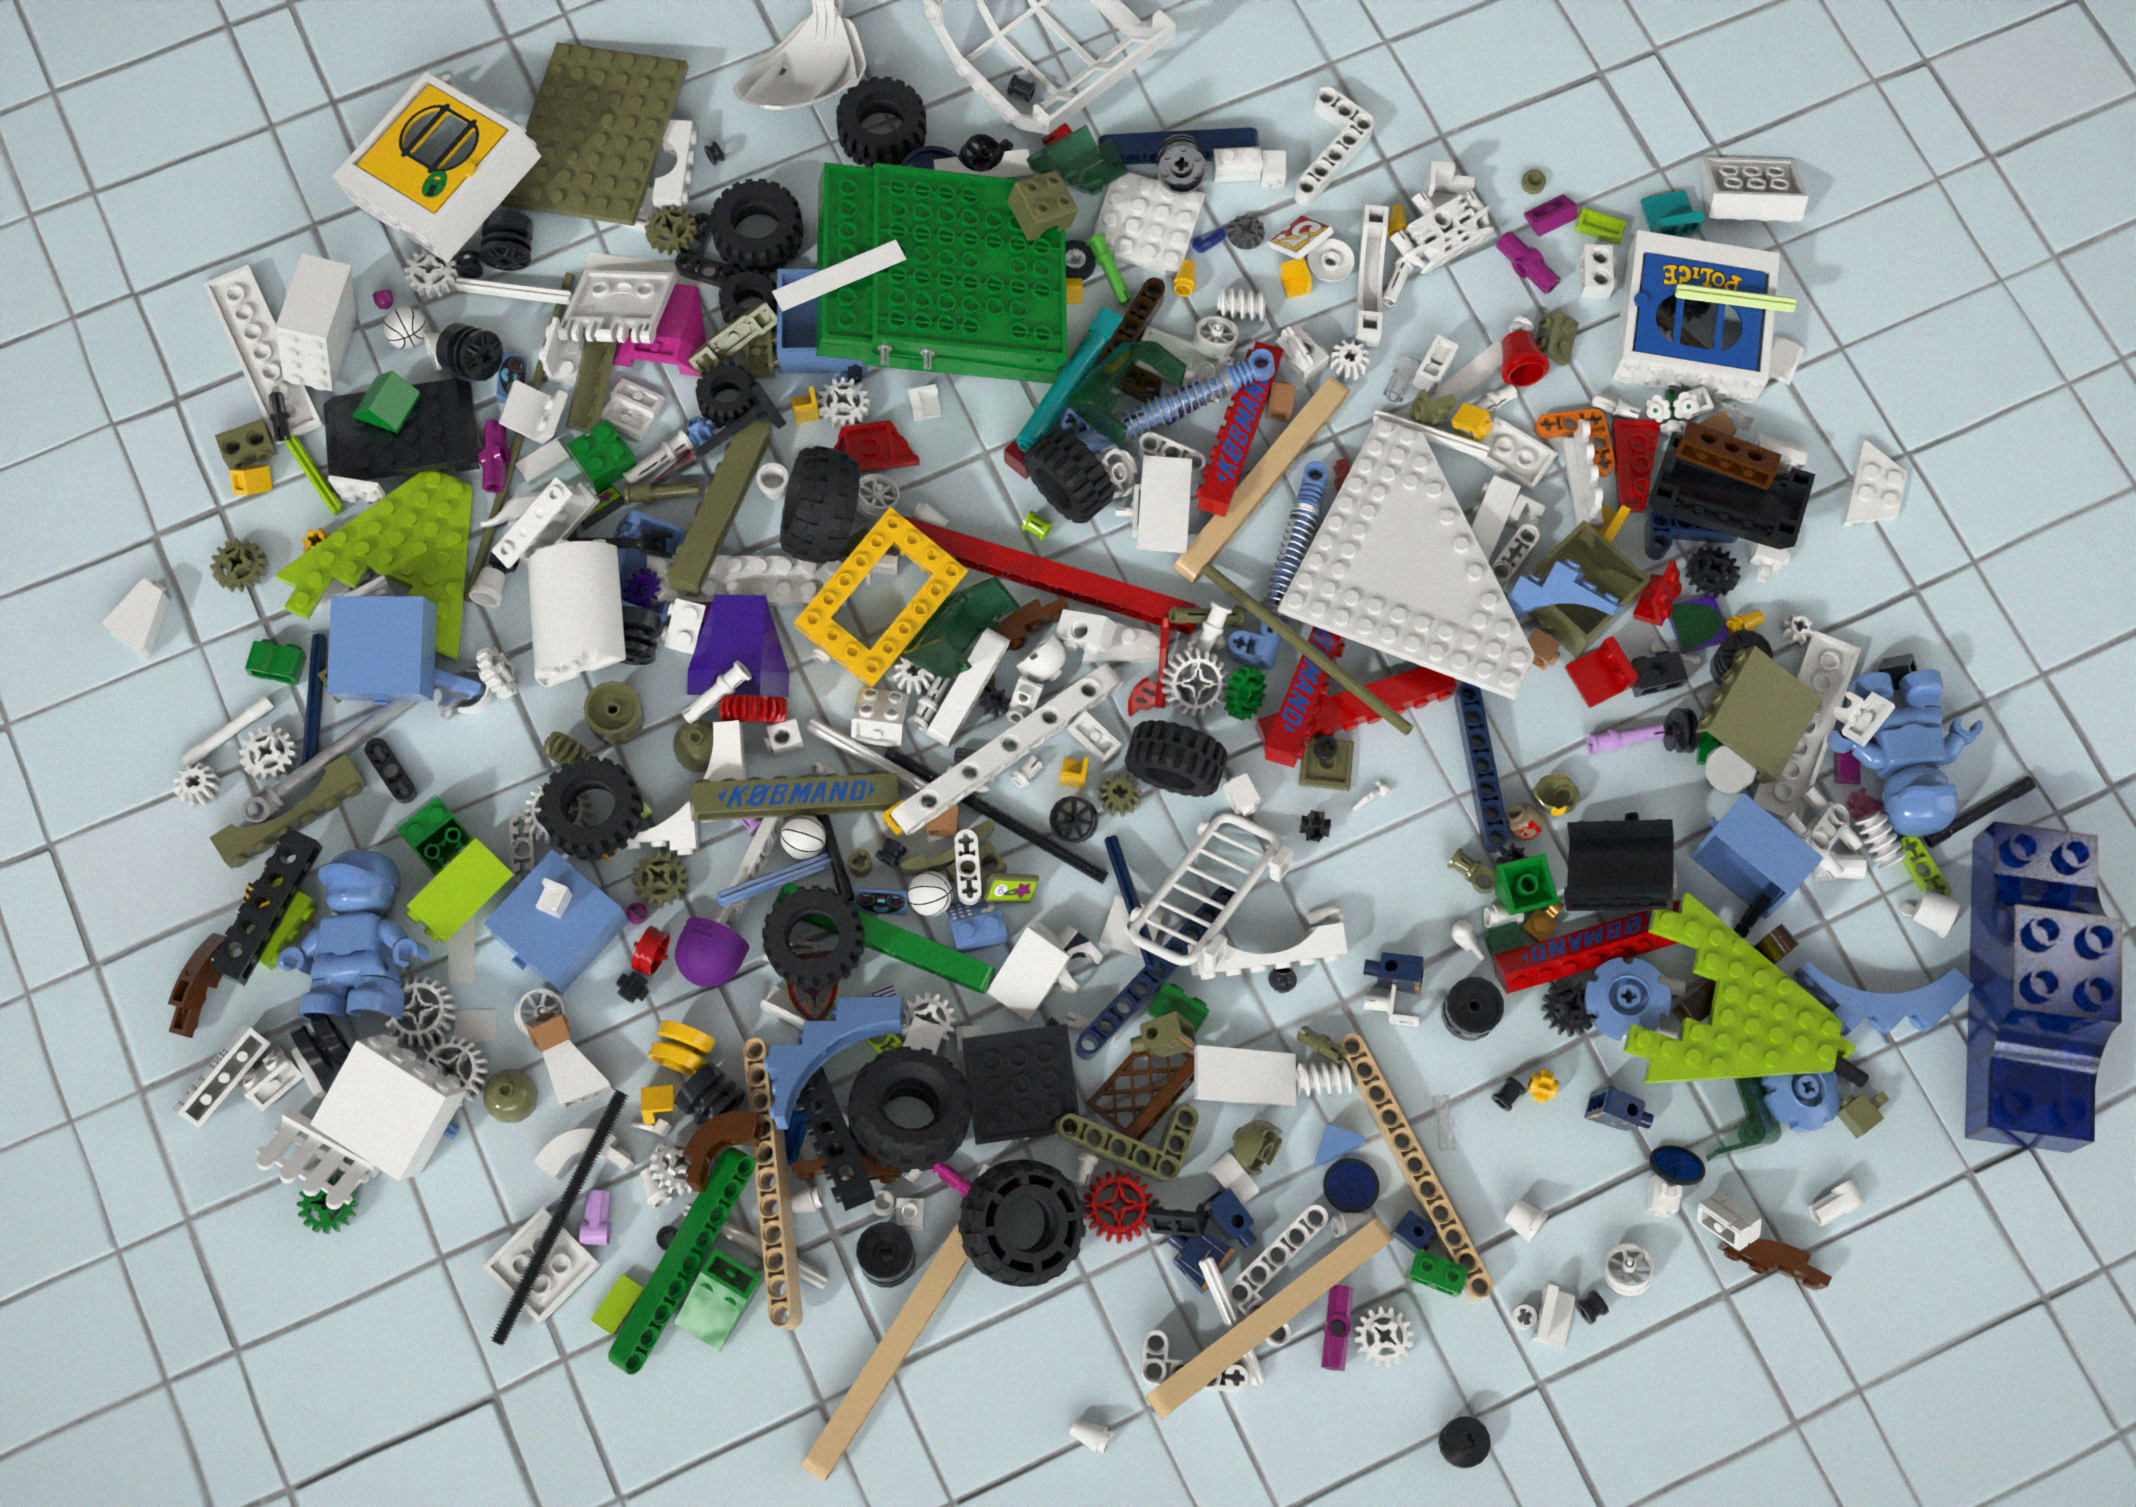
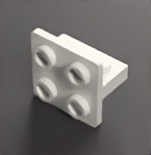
M1762 433L1758 434L1755 442L1757 446L1782 454L1777 471L1789 474L1791 467L1801 470L1806 463L1808 453H1805L1804 446Z
M280 1046L267 1050L261 1056V1061L255 1066H251L238 1082L243 1095L250 1099L261 1112L304 1077L299 1068L286 1056Z

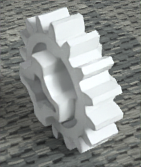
M424 248L421 249L422 254L420 255L413 253L414 260H407L406 262L409 267L404 268L405 279L412 292L417 291L420 297L427 293L429 299H432L435 293L438 297H442L441 291L443 290L449 293L448 286H455L454 278L459 277L456 270L458 267L453 258L447 263L431 252H426Z
M844 377L841 378L839 383L832 379L831 386L824 384V391L818 392L819 399L817 400L819 416H824L825 424L832 421V428L834 429L838 424L843 427L847 424L855 425V421L863 423L862 415L868 416V407H870V399H867L868 391H863V384L861 383L855 386L853 378L849 383L845 381ZM829 399L831 400L830 408L827 406ZM857 399L860 401L858 408L856 407Z
M492 645L479 650L476 659L479 662L477 666L481 669L479 676L482 682H485L491 692H496L497 697H502L503 700L516 694V689L519 686L516 683L518 679L514 676L516 670L513 663H510L502 652L499 653L497 647L493 648Z
M268 726L267 731L264 732L259 727L257 735L251 732L248 734L251 738L250 741L243 740L241 742L246 748L239 750V754L244 757L239 761L245 767L244 770L248 775L252 774L255 780H259L262 776L265 782H269L270 776H273L278 781L280 773L288 775L287 767L294 768L295 765L291 759L298 758L296 752L292 751L297 748L296 744L291 741L292 737L288 733L284 734L281 728L274 731L272 726ZM282 743L284 746V754L281 753ZM253 754L256 755V758H255V760H254L255 765H254L253 760H252V755H253Z
M926 993L925 999L922 1000L916 995V1002L914 1004L910 1001L906 1002L909 1010H904L905 1019H903V1027L906 1028L903 1029L902 1036H907L910 1022L913 1021V1018L927 1021L930 1017L934 1024L945 1027L941 1041L950 1042L947 1034H955V1029L950 1025L957 1024V1020L950 1017L955 1013L954 1008L947 1009L949 1005L947 999L941 1003L940 995L937 994L934 999H930L929 993ZM928 1006L926 1009L918 1011L919 1008ZM938 1010L944 1014L946 1022L939 1019L937 1015Z
M676 1136L673 1143L669 1138H666L663 1144L659 1143L655 1152L653 1151L650 1157L652 1162L649 1170L655 1171L651 1178L653 1180L660 1179L659 1188L664 1185L668 1186V1193H671L673 1189H677L678 1194L682 1195L685 1188L689 1193L693 1192L685 1179L686 1169L691 1164L683 1156L690 1138H687L685 1142H681L680 1137Z
M1378 1307L1377 1314L1369 1310L1367 1312L1369 1319L1361 1317L1359 1321L1363 1326H1356L1354 1329L1355 1332L1360 1334L1359 1337L1353 1339L1355 1343H1361V1347L1357 1352H1365L1367 1354L1364 1359L1365 1362L1371 1358L1374 1359L1375 1367L1379 1366L1381 1361L1384 1363L1385 1368L1390 1367V1360L1396 1365L1401 1363L1399 1355L1406 1358L1409 1354L1405 1348L1413 1347V1343L1408 1341V1338L1412 1337L1414 1332L1406 1330L1410 1322L1403 1323L1401 1321L1402 1313L1394 1316L1393 1308H1389L1387 1313H1384L1383 1308ZM1378 1319L1389 1320L1386 1325H1379L1374 1321ZM1397 1328L1401 1334V1343L1396 1336ZM1366 1331L1371 1336L1372 1344L1370 1347L1366 1340ZM1385 1331L1388 1333V1341L1381 1343L1379 1341L1380 1334ZM1388 1349L1394 1354L1384 1356L1378 1353L1380 1350Z

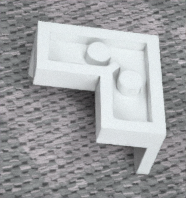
M1431 161L1424 183V191L1435 208H1438L1461 194L1463 196L1465 193L1473 190L1475 177L1454 175L1455 162Z

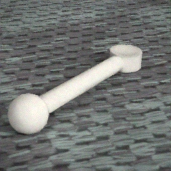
M1652 643L1650 646L1652 653L1668 650L1660 647L1658 643ZM1680 653L1682 659L1691 661L1693 665L1701 663L1699 656L1691 657Z

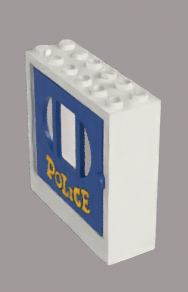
M1637 230L1626 256L1612 379L1619 380L1622 383L1633 382L1643 384L1646 387L1657 386L1674 391H1690L1705 386L1708 395L1715 396L1718 399L1729 398L1739 400L1742 403H1755L1768 382L1775 310L1729 305L1735 310L1740 319L1741 335L1735 345L1724 351L1721 350L1725 304L1717 303L1712 350L1680 344L1685 299L1676 297L1672 342L1668 341L1658 329L1656 312L1658 306L1665 299L1675 295V289L1679 283L1776 296L1780 253ZM1642 265H1644L1641 292H1639ZM1637 307H1639L1634 351H1632Z

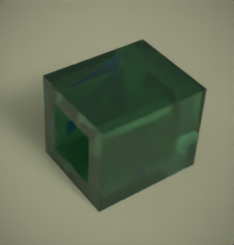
M1517 921L1487 929L1483 935L1491 960L1494 959V955L1524 947L1526 942L1525 932L1522 927L1519 928Z

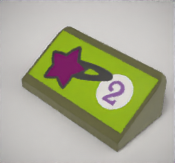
M993 873L982 884L984 900L986 902L1030 903L1039 881V875Z

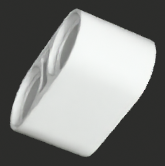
M1229 1152L1207 1168L1209 1175L1219 1188H1230L1242 1205L1259 1193V1189L1254 1181Z

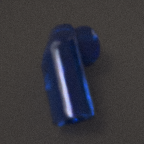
M1217 228L1204 240L1201 237H1196L1192 242V248L1196 249L1198 253L1206 252L1226 237L1225 230Z

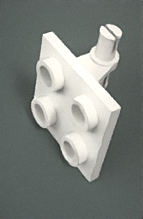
M329 475L328 481L344 501L354 503L356 500L365 501L369 505H374L386 496L379 483L372 482V480L363 481Z

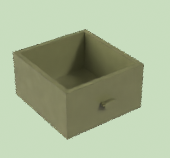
M1585 520L1527 574L1530 576L1533 573L1543 578L1544 584L1556 561L1570 559L1580 565L1579 569L1585 572L1581 582L1587 580L1597 586L1596 591L1603 595L1607 592L1619 598L1618 603L1624 606L1620 615L1617 616L1609 615L1593 607L1571 603L1544 606L1527 613L1553 638L1561 642V645L1576 659L1641 597L1651 581L1649 577Z

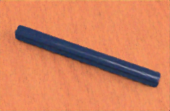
M313 634L301 766L318 754L323 682L318 673L325 669L327 638L324 634Z
M1112 835L1105 838V846L1130 918L1135 907L1141 908L1118 837ZM1145 923L1139 934L1152 941L1147 923ZM1140 948L1146 968L1148 970L1159 968L1160 961L1158 956Z

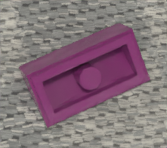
M1562 194L1525 212L1524 217L1538 236H1542L1577 219V204Z
M1839 731L1840 735H1841L1843 738L1849 739V738H1847L1846 736H1844V735L1842 734V731ZM1853 750L1846 753L1834 751L1835 783L1861 784L1860 761L1852 755Z

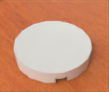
M1724 744L1715 747L1706 759L1705 775L1708 782L1718 791L1727 794L1738 793L1746 789L1753 782L1757 773L1755 768Z

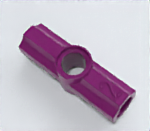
M1512 231L1505 233L1497 242L1496 248L1512 262L1514 271L1522 278L1528 277L1544 294H1549L1560 283L1561 278L1544 263V258L1540 251L1534 247H1527Z
M490 419L484 425L483 448L478 451V460L483 467L482 489L487 493L495 494L503 492V488H505L506 464L511 462V453L506 445V427L499 424V420Z
M1334 1285L1329 1289L1326 1322L1323 1327L1324 1341L1321 1368L1345 1371L1348 1335L1351 1330L1352 1287ZM1332 1321L1342 1323L1344 1327L1343 1334L1337 1335L1332 1332L1330 1328Z

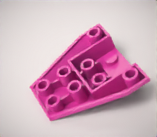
M675 283L657 326L654 342L652 344L641 343V341L640 343H633L631 341L633 329H629V336L624 343L617 340L612 365L633 367L634 359L678 365L680 374L701 377L688 361V358L706 342L699 290L697 286Z

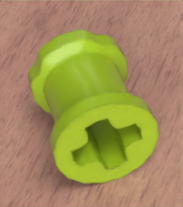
M1031 510L1024 519L1021 530L1030 531L1043 542L1049 535L1053 522H1046L1036 516V512Z

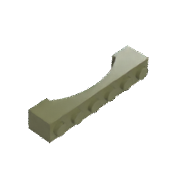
M347 754L342 755L323 767L326 772L319 784L301 803L290 811L273 820L254 826L235 827L233 824H230L209 837L224 862L231 869L241 867L248 863L249 858L257 853L268 851L272 844L277 842L280 836L287 832L288 828L296 830L303 825H309L316 821L318 816L325 811L336 809L340 802L346 798L360 794L367 784Z

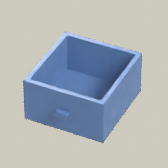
M777 269V289L817 273V269ZM816 298L783 312L777 302V357L780 374L848 373V366H853V364H858V367H862V373H867V366L863 365L861 360L816 356Z
M331 596L327 693L342 701H373V705H388V701H434L437 605L424 596Z
M1745 793L1719 822L1715 820L1714 816L1709 820L1707 825H1710L1713 829L1689 855L1692 860L1748 906L1754 903L1753 900L1758 893L1762 892L1768 895L1771 901L1766 908H1763L1764 911L1761 917L1767 919L1797 890L1823 859L1819 853Z
M552 849L483 924L498 942L515 955L511 960L521 970L528 966L562 995L625 927L629 920L622 907ZM544 878L568 887L573 895L561 919L540 911L535 907L545 888L542 884Z

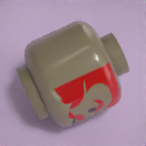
M1517 803L1507 812L1506 821L1508 829L1519 839L1530 840L1541 833L1544 826V818L1533 805Z

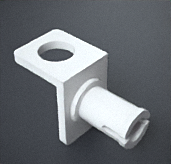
M1392 984L1391 994L1388 996L1365 993L1364 1010L1386 1011L1389 1014V1024L1419 1027V1017L1394 1014L1397 996L1396 984Z

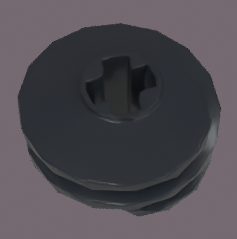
M1673 708L1668 713L1663 731L1665 733L1663 743L1667 751L1671 752L1675 749L1677 753H1683L1684 751L1686 753H1693L1696 750L1700 733H1697L1695 730L1699 723L1695 712L1690 708Z
M1469 1416L1453 1419L1446 1424L1439 1435L1438 1444L1440 1452L1445 1460L1455 1467L1471 1468L1477 1466L1484 1461L1490 1450V1435L1486 1427L1478 1419ZM1467 1436V1441L1471 1442V1446L1463 1449V1444L1459 1443V1439Z

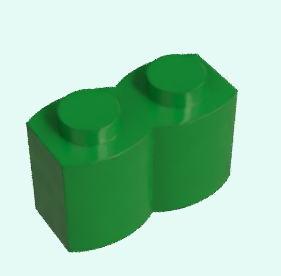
M269 639L253 641L245 670L252 677L299 685L307 656L301 650L302 648L295 644L278 646L276 642Z

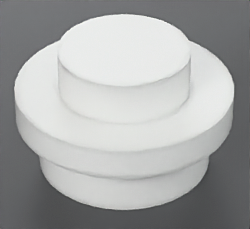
M887 1189L876 1191L874 1193L876 1199L870 1201L872 1211L878 1216L885 1217L891 1215L896 1209L897 1199L895 1194Z

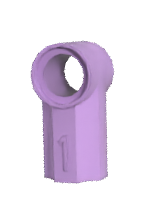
M603 1190L587 1191L585 1216L580 1225V1244L609 1245L611 1223L609 1221L611 1192Z

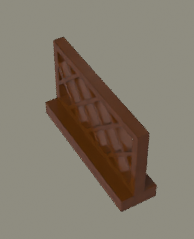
M1132 1051L1087 1101V1105L1121 1134L1141 1142L1194 1082V1056L1190 1052L1180 1053L1187 1060L1179 1067H1170V1058L1166 1056L1167 1068L1152 1069V1055L1147 1051L1134 1053ZM1137 1057H1148V1069L1133 1070V1061ZM1167 1073V1083L1164 1086L1153 1087L1152 1074ZM1149 1074L1150 1087L1134 1088V1075ZM1130 1076L1131 1089L1116 1090L1115 1081L1119 1077ZM1150 1092V1102L1147 1105L1135 1106V1093ZM1131 1094L1132 1106L1117 1108L1116 1095ZM1113 1095V1108L1102 1109L1096 1104L1102 1096ZM1133 1112V1121L1125 1128L1118 1122L1117 1113ZM1109 1113H1114V1118Z

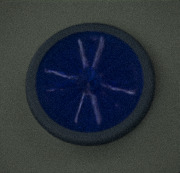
M1664 1145L1654 1149L1649 1156L1652 1170L1660 1178L1670 1183L1683 1186L1699 1183L1705 1176L1706 1170L1703 1161L1686 1148Z
M1346 1158L1335 1162L1329 1167L1324 1176L1323 1190L1327 1200L1336 1209L1346 1213H1359L1367 1210L1375 1203L1379 1195L1380 1184L1376 1172L1369 1164L1359 1159Z

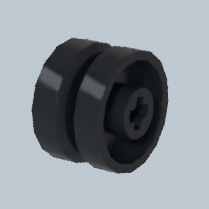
M1468 977L1458 981L1445 996L1441 1006V1018L1446 1029L1453 1036L1466 1041H1476L1486 1037L1498 1025L1504 1013V999L1500 990L1492 982L1481 977Z
M319 1013L311 1018V1025L316 1035L308 1026L303 1024L290 1031V1034L312 1071L320 1080H323L334 1073V1066L329 1056L337 1065L342 1067L351 1050L337 1025L333 1023L326 1013Z

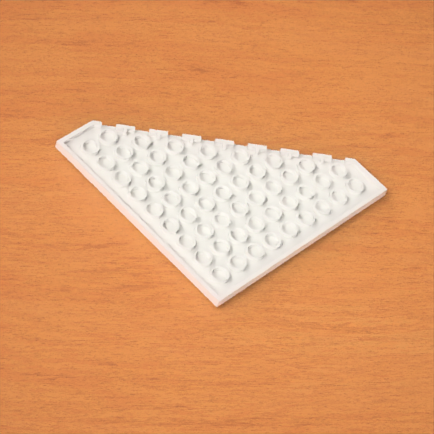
M1377 418L1278 607V613L1515 700L1534 660V652L1424 434Z

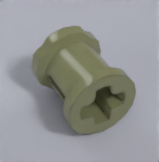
M859 848L850 853L848 863L852 875L859 878L869 875L872 871L869 852ZM861 860L864 866L860 867L859 864H856V861Z

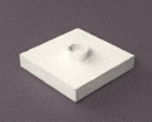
M1115 895L1099 945L1143 959L1140 948L1129 937V929L1132 924L1121 896ZM1140 903L1141 908L1143 910L1146 905ZM1156 909L1149 919L1161 924L1165 911ZM1147 923L1152 941L1155 942L1159 929Z

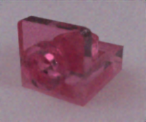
M1861 787L1856 793L1852 792L1846 806L1849 807L1850 818L1859 820L1870 813L1881 811L1884 803L1866 795L1867 789Z

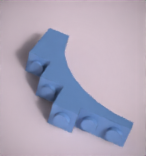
M1570 559L1556 561L1544 584L1543 578L1531 573L1530 576L1520 575L1509 598H1507L1509 594L1503 591L1516 619L1541 607L1560 603L1593 607L1612 616L1620 615L1624 606L1618 603L1619 598L1607 592L1603 595L1596 591L1597 586L1587 580L1581 582L1585 572L1579 569L1580 565Z
M1809 961L1794 973L1798 977V982L1804 988L1810 989L1817 996V1000L1823 1006L1829 1008L1842 1021L1840 1034L1844 1037L1852 1032L1865 1018L1869 1019L1870 1025L1876 1031L1882 1032L1885 1035L1905 1016L1909 1018L1912 1026L1925 1033L1933 1028L1974 987L1955 967L1937 981L1923 988L1904 993L1887 994L1862 991L1844 985L1825 975Z
M901 996L838 997L837 1008L832 1009V1021H804L803 1031H799L798 1035L799 1045H770L769 1055H765L764 1069L769 1072L773 1082L772 1091L773 1095H775V1103L770 1104V1118L775 1120L777 1129H789L792 1110L801 1090L809 1078L828 1059L841 1050L862 1040L880 1035L903 1033L904 1007Z

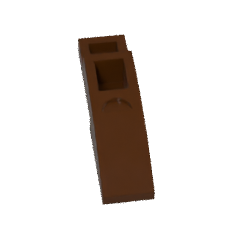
M1064 597L1042 607L1037 598L1014 611L993 631L1010 640L1006 652L1009 650L1017 651L1023 648L1025 643H1028L1027 632L1035 633L1044 627L1043 625L1050 622L1058 623L1063 609L1069 610V605Z
M212 933L196 949L181 971L168 1001L169 1005L176 1006L169 1032L193 1038L194 1031L198 1026L202 1005L206 1000L208 987L217 989L218 983L222 978L221 975H218L210 968V961L213 953L222 946L224 935Z
M858 1151L870 1181L880 1180V1183L896 1182V1178H901V1172H898V1168L888 1166V1168L876 1164L875 1158L872 1156L868 1157L863 1152ZM836 1153L833 1157H840L843 1153ZM824 1157L818 1160L791 1162L793 1177H798V1180L805 1181L815 1179L814 1175L824 1174L822 1165L826 1164ZM846 1175L847 1180L852 1177V1175Z
M1757 1239L1751 1244L1748 1243L1740 1251L1725 1241L1718 1246V1249L1724 1251V1256L1733 1261L1739 1262L1741 1260L1749 1264L1748 1268L1758 1274H1767L1774 1271L1775 1267H1777V1271L1780 1274L1790 1278L1794 1276L1802 1280V1285L1811 1290L1817 1291L1818 1289L1821 1290L1828 1287L1832 1278L1826 1273L1808 1265L1811 1257L1810 1253L1781 1242Z

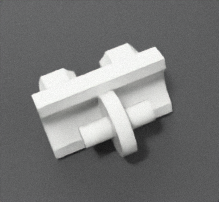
M1020 676L1006 714L1008 720L1017 724L1036 710L1044 685L1031 682L1026 677Z

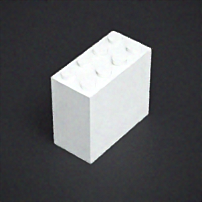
M301 253L276 324L283 380L295 385L311 386L316 390L333 391L357 320L351 265Z
M381 1034L355 1042L310 1125L397 1181H402L422 1173L467 1090L460 1086L461 1083L455 1078L445 1077L438 1072L439 1069L436 1066L427 1062H421L416 1058L417 1055L414 1052L405 1048H399L394 1044L395 1041L392 1038Z

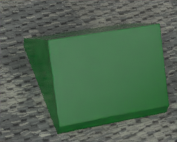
M393 370L376 376L355 410L353 417L398 433L421 393Z
M1545 853L1496 866L1495 895L1510 916L1560 903Z

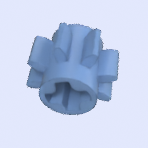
M695 416L687 422L686 428L688 431L685 434L693 445L697 443L701 445L714 436L712 431L716 427L708 417Z

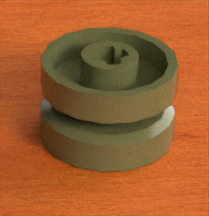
M617 681L604 682L593 688L586 697L584 704L585 718L595 737L605 744H626L636 738L642 730L645 720L643 707L638 695L627 684Z

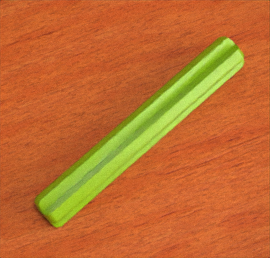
M291 435L290 440L285 439L287 447L331 513L338 515L343 512L344 507L334 491H331L328 482L298 437Z

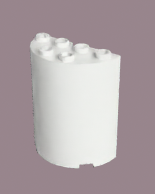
M595 539L593 541L573 542L558 540L555 542V545L537 548L527 562L536 681L545 687H551L581 676L580 672L595 671L626 660L617 546L606 543L604 539Z

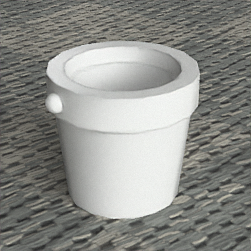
M767 463L758 470L757 484L769 500H780L786 495L789 475L786 468L781 464Z
M482 568L475 584L470 589L469 597L479 605L490 608L499 607L503 599L505 574L495 568Z
M1518 1199L1504 1222L1521 1235L1523 1240L1530 1243L1549 1214Z

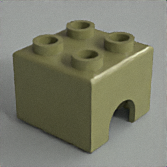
M1058 169L1016 182L1007 200L1028 242L1040 238L1041 234L1051 227L1058 226V232L1070 228L1079 211Z

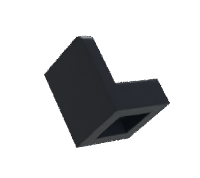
M1913 654L1885 658L1878 669V672H1885L1891 675L1894 690L1900 689L1899 682L1905 675L1918 671Z

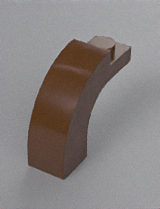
M752 1111L726 1112L708 1120L693 1134L683 1153V1156L691 1164L686 1169L685 1179L693 1191L704 1193L712 1163L721 1151L734 1145L759 1147L765 1124L759 1113Z

